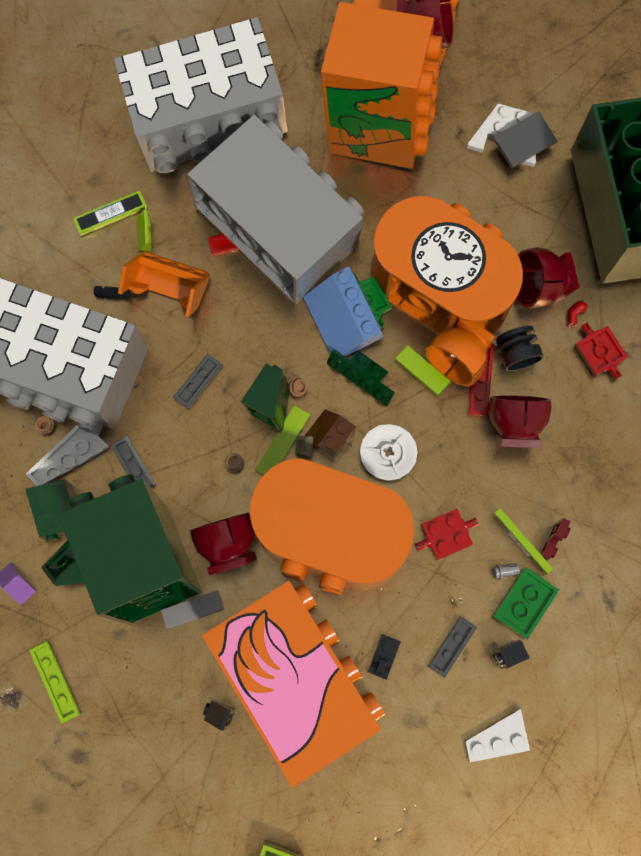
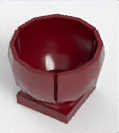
M397 0V12L433 17V35L443 37L441 49L451 46L454 33L451 3H444L451 0Z
M535 247L522 250L518 254L522 264L523 280L516 301L524 308L534 309L552 305L554 302H560L580 288L572 253H564L558 257L549 249Z
M518 395L490 397L489 416L490 421L499 433L496 434V442L502 447H542V440L538 435L549 423L552 411L551 399Z
M249 512L190 530L191 539L197 552L210 562V566L207 567L209 575L245 566L257 559L255 551H250L255 534Z

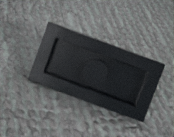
M382 634L368 673L387 680L401 641Z

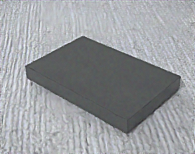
M539 111L493 137L495 144L511 169L558 142Z

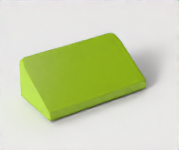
M144 209L136 218L137 247L139 252L151 251L150 215L148 210Z

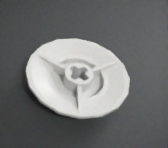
M392 424L379 425L370 430L362 440L360 448L361 461L366 470L376 478L387 481L400 479L408 474L416 463L418 453L416 442L411 434L402 427ZM391 449V453L393 455H389V457H386V453L384 451Z

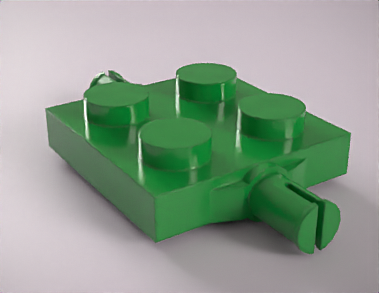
M353 272L380 328H384L386 325L382 321L381 316L392 309L390 302L374 276L367 280L359 281L355 272Z

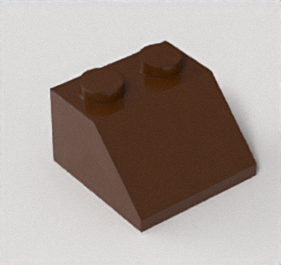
M324 409L305 436H313V448L333 462L355 433L356 426L341 415Z

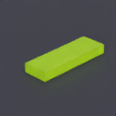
M408 345L395 358L397 363L437 397L450 383V380Z

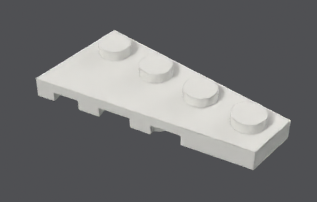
M76 425L26 475L36 486L50 483L110 447L98 435L86 432Z

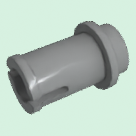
M513 563L501 566L496 564L493 567L495 579L502 580L503 577L519 575L518 564Z

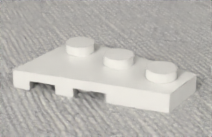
M521 709L514 711L509 716L465 740L469 762L530 751Z

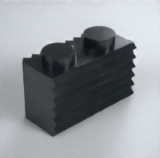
M521 640L512 641L494 649V655H492L495 665L497 667L500 666L501 669H508L529 659V655Z

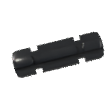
M95 286L94 295L96 297L104 295L109 298L122 297V299H129L131 290L128 289L121 295L118 294L119 287L105 286L102 288V286Z

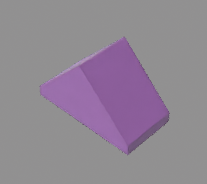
M12 562L0 571V585L2 589L20 605L24 604L37 592Z

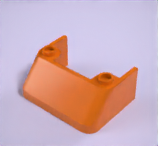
M141 252L123 265L118 294L122 295L128 289L135 294L151 290L180 300V305L186 310L185 316L190 317L199 307L210 274L204 270L148 252Z

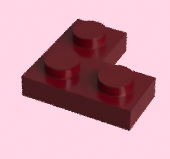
M562 518L554 524L540 553L546 561L550 558L553 559L556 555L558 541L567 538L571 530L568 527L571 521Z

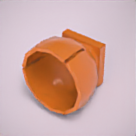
M459 319L456 327L444 329L429 341L425 348L426 357L431 365L442 375H445L454 362L458 360L446 378L458 385L468 387L481 378L486 368V352L495 336L476 322Z

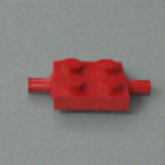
M588 322L583 324L581 327L587 336L574 346L594 377L606 371H610L615 380L622 377L616 366L626 360L628 356L610 328L606 326L601 330L593 331Z
M455 509L424 522L421 526L425 533V540L415 543L416 547L420 546L416 549L419 551L429 547L433 551L436 560H439L469 547L473 543L468 529L479 525L478 522H475L477 519L473 518L465 522L461 518L458 509Z

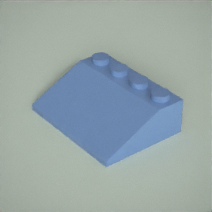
M349 266L331 275L303 297L330 354L333 350H336L346 357L385 337Z

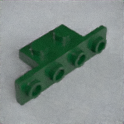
M336 350L331 352L327 360L328 365L385 406L390 403L395 392L381 383L389 373L386 369L359 350L350 359H347Z

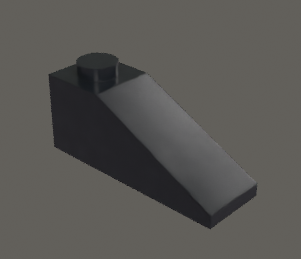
M212 700L204 708V721L221 731H225L229 728L236 709Z

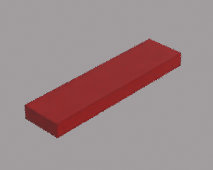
M491 343L486 352V368L481 378L471 385L468 415L488 416L495 344Z

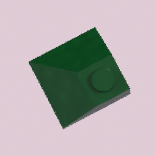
M68 540L41 567L55 586L84 582Z

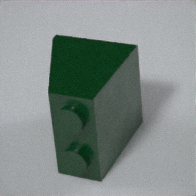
M265 364L241 400V403L251 416L282 432L288 403L289 383L280 367Z
M63 479L26 488V494L39 538L46 540V542L58 540L59 536H66L58 514L69 510L67 501L76 496L74 486Z

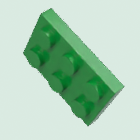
M525 567L493 617L525 640H528L559 592V589Z

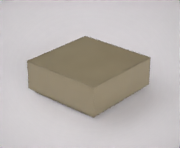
M313 436L296 437V455L313 456Z

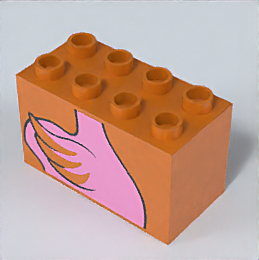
M287 581L206 632L202 637L290 786L294 788L380 731L381 728L376 720L384 716L385 713L372 692H368L362 697L358 693L353 683L362 678L350 656L348 655L339 661L332 651L331 647L337 644L339 639L329 622L325 619L316 625L309 612L317 608V603L306 585L303 583L294 589L290 581Z

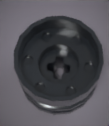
M528 325L514 328L496 338V343L500 346L498 348L500 353H506L502 357L506 371H515L532 366L544 358L540 345L533 344L537 341L533 326Z

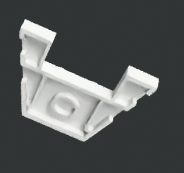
M497 104L469 141L467 149L482 153L487 137L493 138L531 116L532 113ZM536 155L521 164L534 167Z

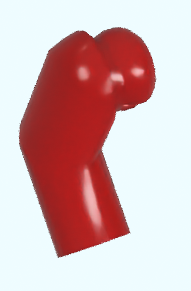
M577 301L568 309V326L578 325L577 315L588 308L584 301Z

